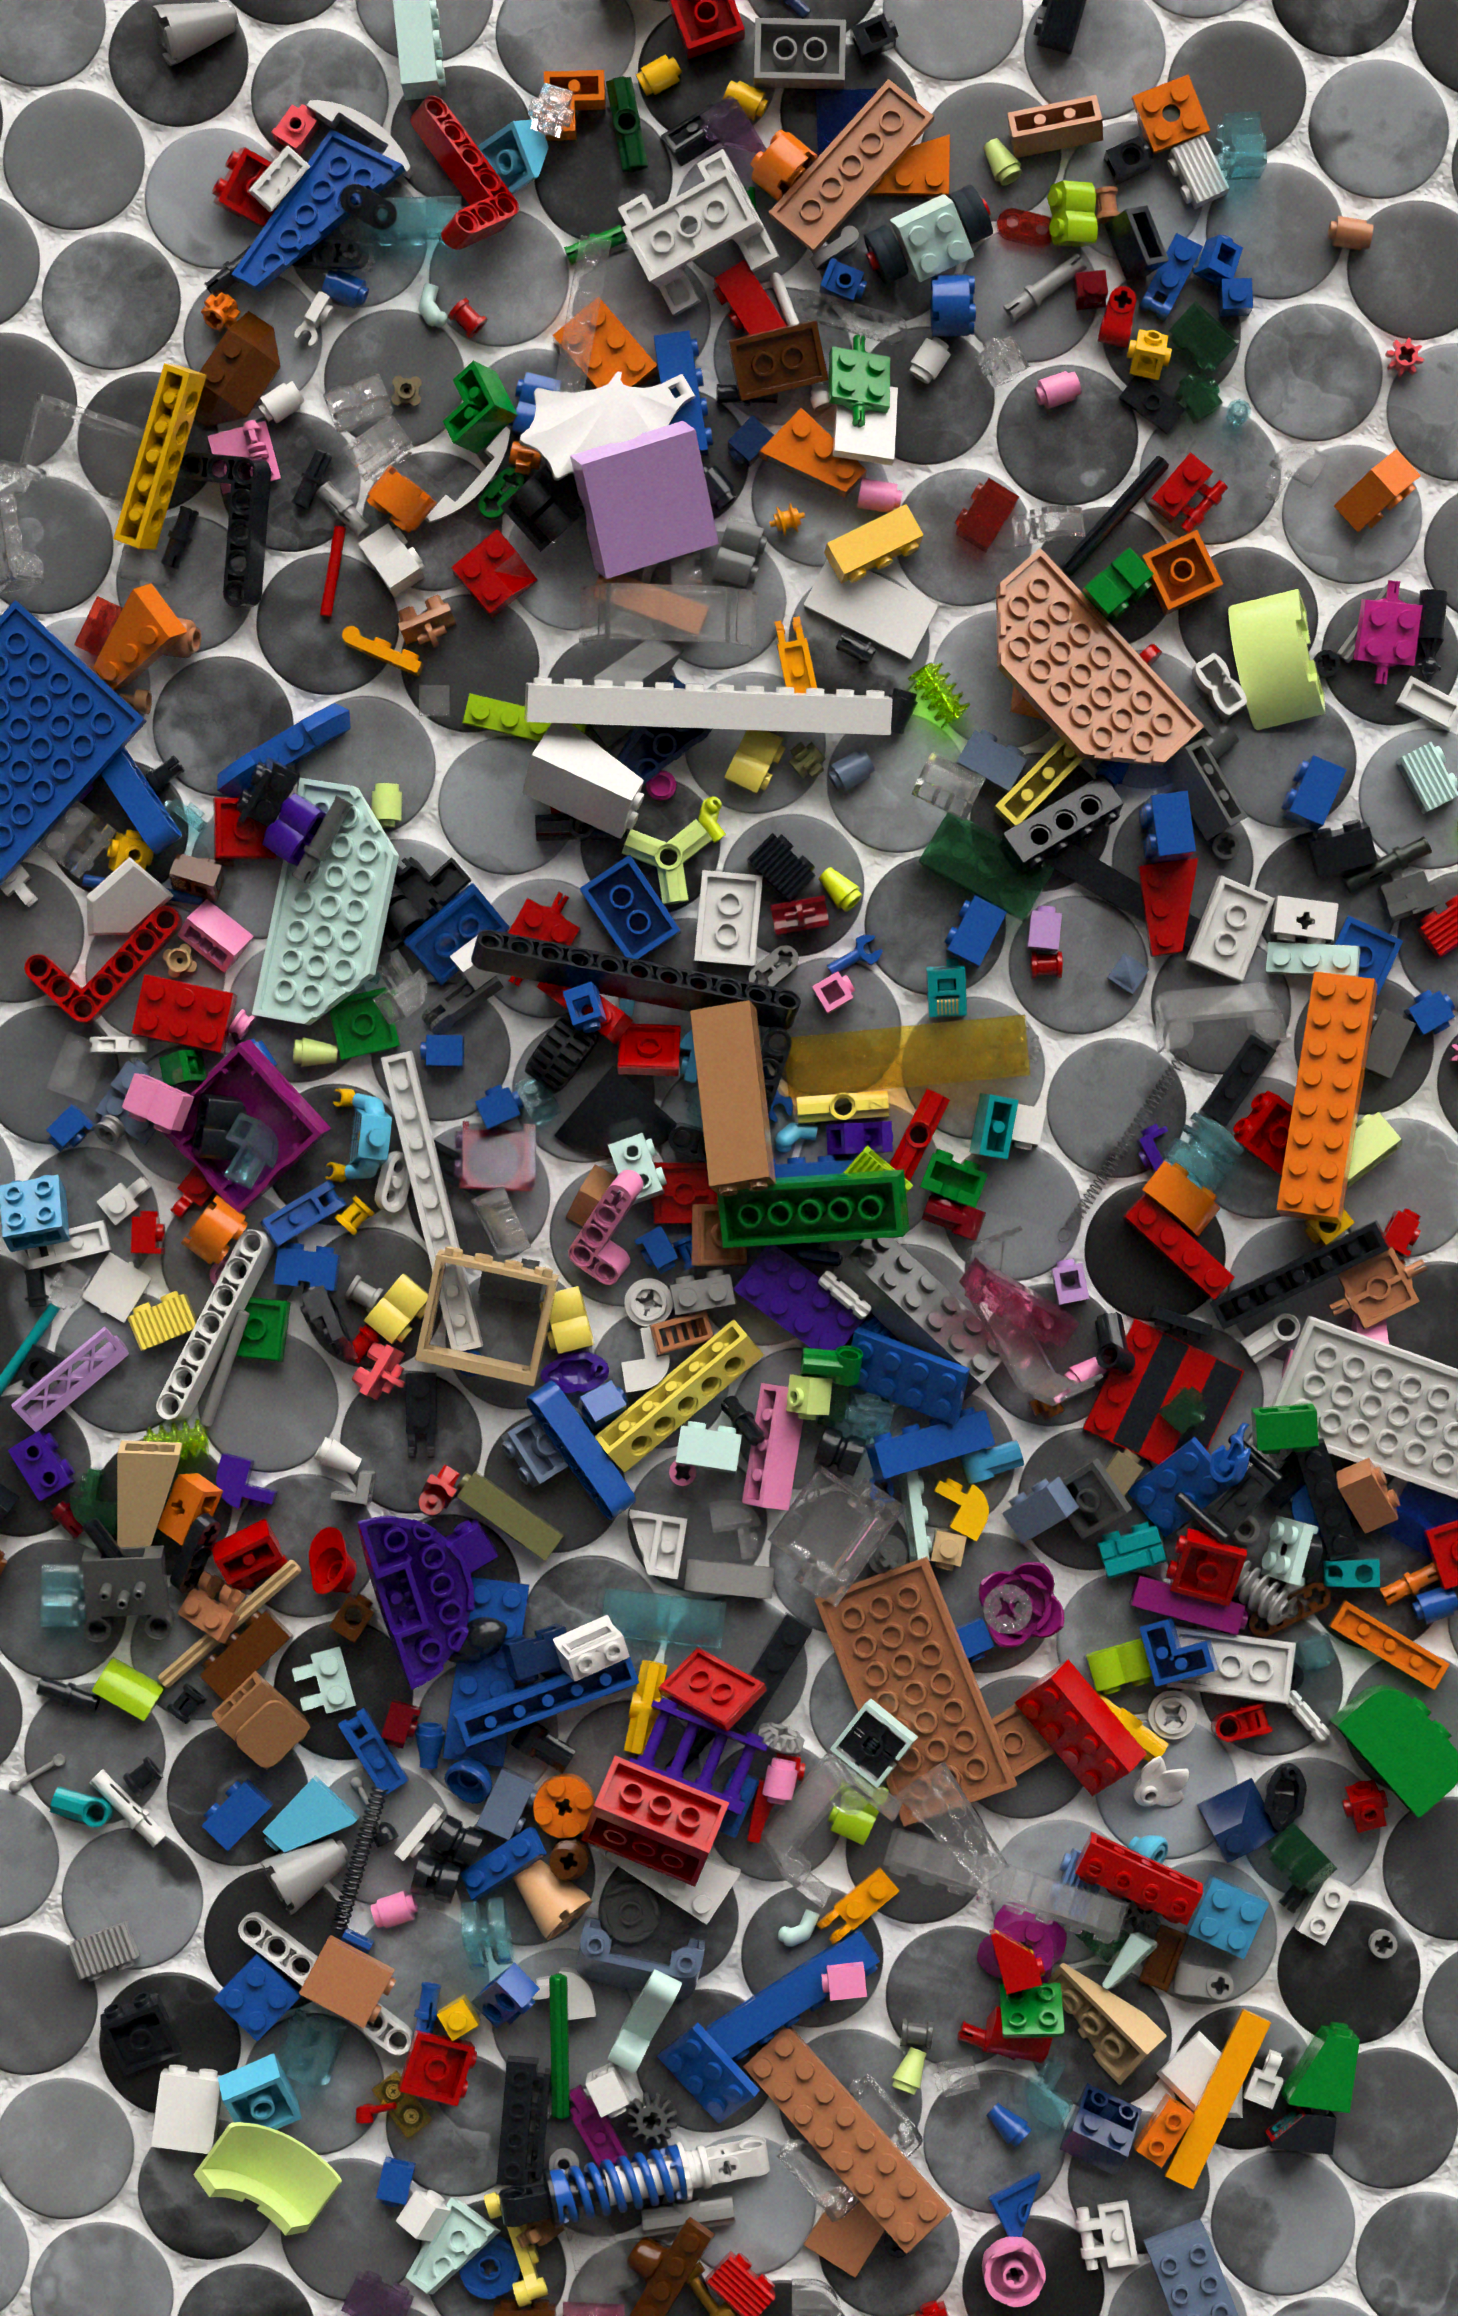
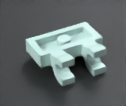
M340 1646L311 1654L313 1663L292 1669L295 1682L316 1676L320 1688V1693L300 1698L303 1711L324 1705L327 1714L356 1706Z

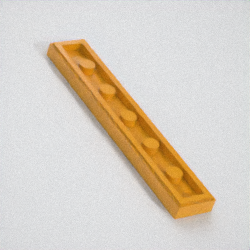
M1242 2008L1193 2112L1195 2117L1183 2134L1164 2174L1165 2177L1192 2190L1194 2189L1270 2027L1271 2022Z

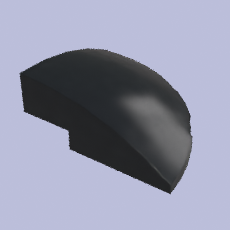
M612 1066L554 1136L562 1143L584 1154L612 1158L608 1147L609 1144L643 1133L645 1140L651 1138L654 1147L657 1148L668 1141V1131L676 1122L623 1074H618V1070Z

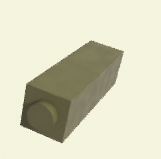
M477 1471L472 1476L466 1473L456 1487L460 1490V1493L457 1495L459 1499L544 1561L547 1560L564 1536L563 1533Z

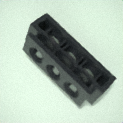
M509 2055L507 2059L497 2185H527L529 2172H536L535 2178L542 2179L551 2068H545V2073H538L539 2058ZM539 2080L538 2101L535 2103L532 2102L534 2081ZM537 2110L535 2134H532L530 2132L531 2111ZM534 2141L532 2164L527 2163L528 2144Z

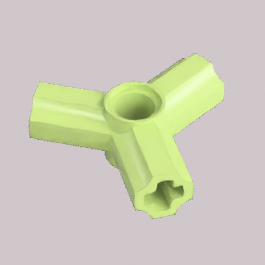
M697 819L667 843L632 829L626 839L622 854L626 856L631 855L636 860L657 867L662 903L664 905L677 904L689 901L683 863L711 842L712 838ZM672 850L677 854V861L673 865L668 866L661 862L660 856L664 851Z

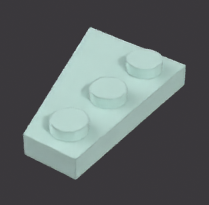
M450 2198L446 2205L451 2210L450 2214L432 2242L426 2241L405 2276L427 2294H434L500 2232L498 2228L458 2198Z

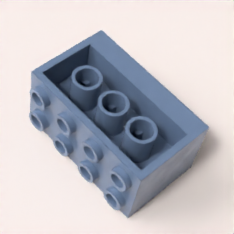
M1201 2219L1143 2240L1171 2316H1238L1210 2238Z

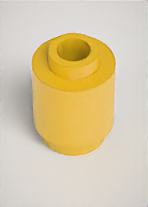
M665 54L640 68L641 72L635 75L644 93L648 96L652 93L656 95L680 82L678 75L682 71L675 58L668 59Z
M731 80L723 96L722 103L728 105L727 109L754 121L757 116L762 118L769 100L764 99L766 92L742 81L736 83Z

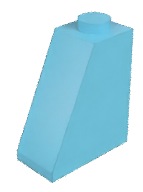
M315 1775L262 1832L266 1835L264 1840L275 1851L281 1849L285 1853L353 1825L360 1816Z

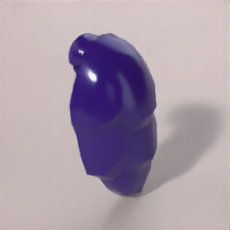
M590 1352L559 1354L553 1362L546 1365L542 1369L540 1376L545 1383L548 1381L555 1382L563 1393L588 1392L604 1383L609 1375V1367L603 1358Z

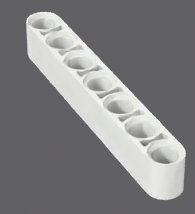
M246 1230L239 1237L157 1400V1412L162 1418L183 1421L188 1419L193 1413L226 1347L238 1310L244 1311L274 1252L275 1246L266 1232ZM259 1237L260 1247L257 1251H254L253 1242ZM245 1264L247 1272L244 1278L241 1279L239 1270ZM231 1291L233 1300L230 1305H227L226 1295ZM215 1319H218L219 1329L214 1333L212 1324ZM201 1346H204L206 1354L201 1360L198 1352ZM190 1372L192 1376V1382L187 1387L185 1384V1377ZM174 1400H177L178 1410L174 1414L171 1406Z
M259 1912L247 1914L238 1927L241 1939L303 1986L318 1956L265 1915ZM250 1920L257 1921L261 1926V1933L258 1935L250 1934L246 1929V1923ZM273 1939L282 1940L286 1947L285 1952L281 1954L273 1952L270 1948V1941ZM305 1958L310 1964V1969L306 1972L298 1971L294 1966V1960ZM379 2003L377 2005L382 2008L378 2015L382 2018V2026L373 2028L367 2023L362 2028L347 2020L393 2055H403L411 2046L413 2040L411 2028ZM396 2032L403 2033L406 2036L407 2043L404 2046H396L391 2041V2035Z

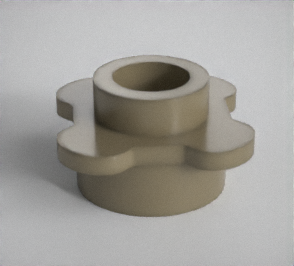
M400 375L395 376L392 380L394 386V394L391 397L392 402L397 406L401 404L419 405L421 402V397L419 396V388L422 386L421 379L417 376H413L411 379L403 378ZM408 388L410 390L409 393H404V389Z

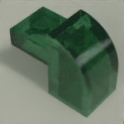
M88 1468V1473L83 1472L80 1482V1491H84L83 1496H71L70 1505L72 1513L82 1526L91 1518H98L110 1534H117V1502L99 1499L105 1469Z

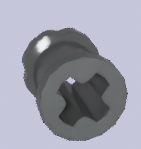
M902 2018L900 2046L920 2044L925 2045L927 2049H931L933 2021H928L927 2024L912 2023Z

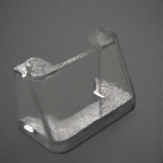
M38 393L33 405L18 469L22 471L21 476L35 482H39L40 478L46 479L48 477L100 495L108 501V507L121 511L145 430L63 400Z
M1265 983L1167 991L1161 993L1154 1001L1153 1010L1158 1053L1173 1052L1175 1048L1188 1045L1193 1038V1022L1245 1017L1246 1030L1255 1031L1262 1037L1264 1043H1277L1287 1038L1286 1024L1274 991Z
M869 2074L863 2078L855 2079L848 2087L849 2093L908 2159L923 2142L917 2126ZM790 2139L780 2148V2153L777 2155L779 2161L832 2222L842 2219L861 2202L807 2139L805 2141L802 2139Z

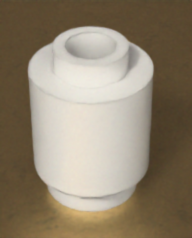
M934 337L932 340L926 338L910 362L912 366L909 369V373L926 384H929L931 379L935 380L951 356L947 351L949 348L948 344L937 337Z
M293 381L288 384L282 383L262 396L260 399L263 404L258 407L268 422L274 419L277 424L300 409L299 405L304 403L305 400Z

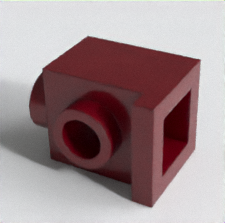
M1106 270L1075 273L1073 288L1076 311L1105 308L1108 295Z
M394 1699L391 1702L381 1737L387 1739L386 1744L403 1749L407 1737L413 1739L418 1725V1721L413 1720L414 1715L420 1716L423 1708Z

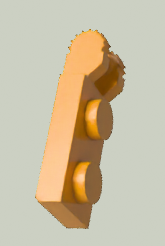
M800 617L793 618L792 625L797 640L790 642L785 640V629L781 620L775 621L774 624L779 643L777 644L785 686L793 687L794 693H806V688H817L807 638H804Z
M878 1867L833 1905L834 1908L818 1921L817 1926L820 1929L828 1927L840 1914L846 1923L831 1934L829 1940L832 1944H835L851 1929L855 1930L900 1890L882 1868Z

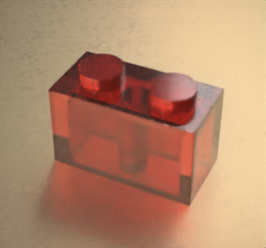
M988 478L985 485L979 482L970 497L975 500L969 510L963 508L955 521V524L958 525L956 535L987 553L1018 503L1020 496Z

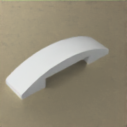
M321 100L309 101L307 107L316 113L315 117L334 130L342 120L385 148L386 150L383 155L403 164L406 171L402 175L410 179L412 170L405 154L397 142L379 124L364 114L341 104Z
M507 427L499 433L484 451L492 461L459 499L454 502L449 496L445 495L424 520L432 523L456 513L484 489L497 471L506 452L510 436V430Z

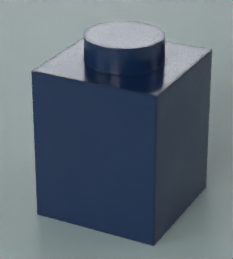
M752 415L728 440V448L730 449L728 454L738 464L742 465L745 463L751 467L759 458V451L774 434Z

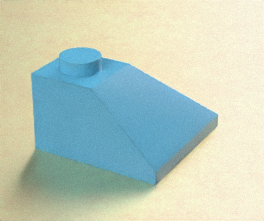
M538 119L512 121L477 146L512 195L539 177L549 148Z

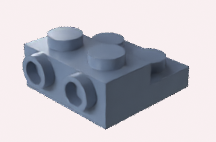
M138 1059L135 1063L127 1060L95 1111L102 1116H115L123 1123L125 1132L144 1145H147L156 1132V1129L153 1128L155 1123L148 1119L144 1123L130 1118V1112L122 1108L134 1073L153 1077L149 1074L152 1068Z
M534 1416L501 1436L504 1441L501 1443L503 1452L508 1458H515L520 1466L517 1469V1473L526 1485L530 1483L534 1488L568 1467V1464Z

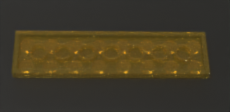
M1025 1014L791 1037L792 1045L786 1061L789 1098L1031 1076Z

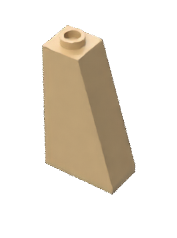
M121 1440L117 1452V1544L119 1547L151 1546L180 1459L182 1443Z

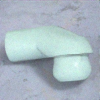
M806 1909L798 1926L793 1928L784 1926L779 1930V1941L784 1942L785 1946L793 1947L809 1940L820 1915Z

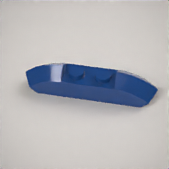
M336 703L331 704L248 752L218 773L217 791L229 798H239L244 788L250 790L252 787L250 784L251 775L258 762L264 764L267 757L289 768L351 729L349 710Z

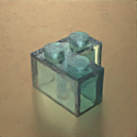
M1261 111L1224 113L1221 123H1217L1216 135L1217 141H1222L1221 153H1218V165L1221 171H1224L1225 179H1260L1267 165L1266 133H1262Z

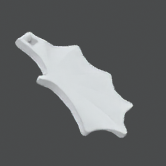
M617 372L609 384L593 390L570 393L537 388L533 394L536 402L535 418L530 428L521 434L519 443L536 450L542 455L551 467L554 480L559 481L568 474L574 473L570 455L609 443L625 442L636 438L642 433L669 425L680 408L696 397L683 374L662 384L647 388L623 385L620 380L622 372ZM675 387L681 395L677 398H674L670 391Z

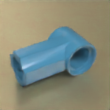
M1017 1440L960 1456L968 1484L984 1481L994 1477V1474L1024 1466L1023 1456Z

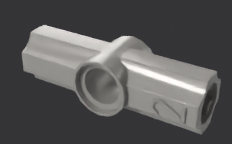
M732 2195L704 2200L694 2197L689 2201L681 2199L674 2201L670 2205L641 2209L645 2237L674 2232L679 2234L689 2217H692L706 2228L736 2223Z

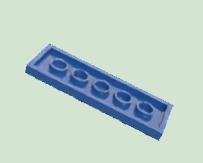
M471 1576L474 1588V1611L470 1612L468 1623L479 1617H491L506 1624L508 1631L504 1641L523 1635L530 1585ZM502 1646L495 1655L485 1658L473 1666L456 1663L443 1758L453 1760L477 1759L483 1764L504 1766L508 1732L466 1747L461 1740L452 1714L515 1690L516 1679L511 1678L509 1675Z

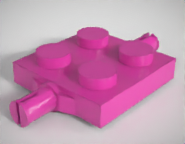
M1388 580L1386 598L1378 600L1361 599L1354 660L1369 661L1377 665L1374 683L1387 684L1389 666L1392 667L1398 664L1415 665L1423 605L1407 604L1398 600L1401 581Z

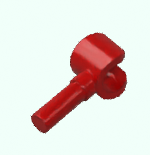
M396 2102L382 2105L368 2103L356 2108V2123H373L374 2114L396 2110L397 2104Z

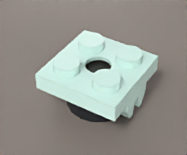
M1276 1515L1275 1522L1270 1528L1268 1549L1262 1558L1263 1568L1261 1574H1268L1272 1578L1303 1586L1305 1578H1310L1315 1573L1321 1561L1322 1541L1319 1535H1315L1317 1534L1318 1527Z

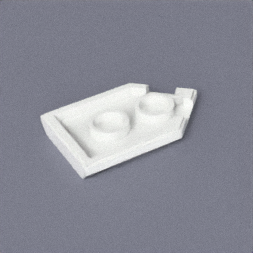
M129 857L87 895L88 936L131 935L158 907L165 905L173 897V894Z
M1198 2031L1156 2074L1194 2112L1221 2052ZM1243 2084L1227 2118H1243Z

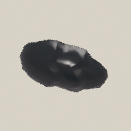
M491 1617L473 1619L467 1624L468 1635L459 1652H454L448 1660L454 1663H464L473 1666L485 1658L492 1657L499 1651L508 1631L506 1624Z
M1285 1763L1277 1767L1271 1773L1265 1787L1267 1794L1264 1801V1810L1268 1814L1274 1829L1280 1832L1286 1831L1293 1824L1294 1820L1303 1813L1307 1792L1306 1781L1301 1770L1291 1763Z

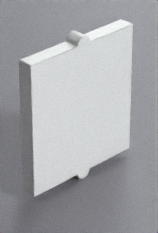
M109 1252L82 1295V1298L100 1308L101 1313L107 1312L125 1323L132 1309L136 1306L152 1280V1277L134 1267L133 1262L127 1263Z

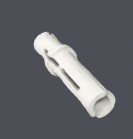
M104 1769L89 1782L130 1823L128 1826L132 1830L135 1828L153 1848L167 1835L150 1818L149 1812L137 1805Z

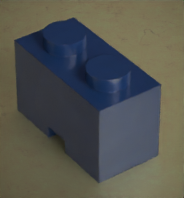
M556 1623L535 1630L536 1637L525 1639V1635H520L505 1640L502 1644V1650L510 1677L518 1681L521 1680V1683H526L538 1679V1674L548 1670L549 1673L563 1671L553 1638L567 1633L565 1626Z

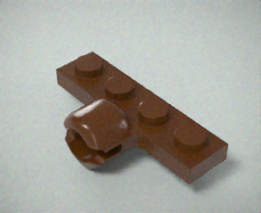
M689 2217L670 2248H664L649 2236L643 2237L631 2251L627 2259V2266L644 2278L647 2285L629 2316H667L715 2234L692 2217Z

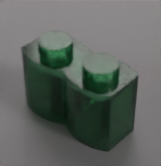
M1294 1822L1267 1846L1273 1854L1269 1859L1281 1872L1287 1868L1292 1873L1288 1879L1299 1891L1305 1887L1312 1894L1338 1869Z

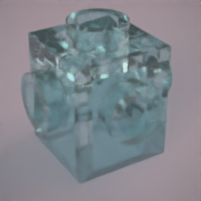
M872 1393L864 1395L853 1394L851 1405L848 1404L845 1408L844 1421L848 1423L851 1435L861 1439H870L889 1432L894 1412L890 1401Z

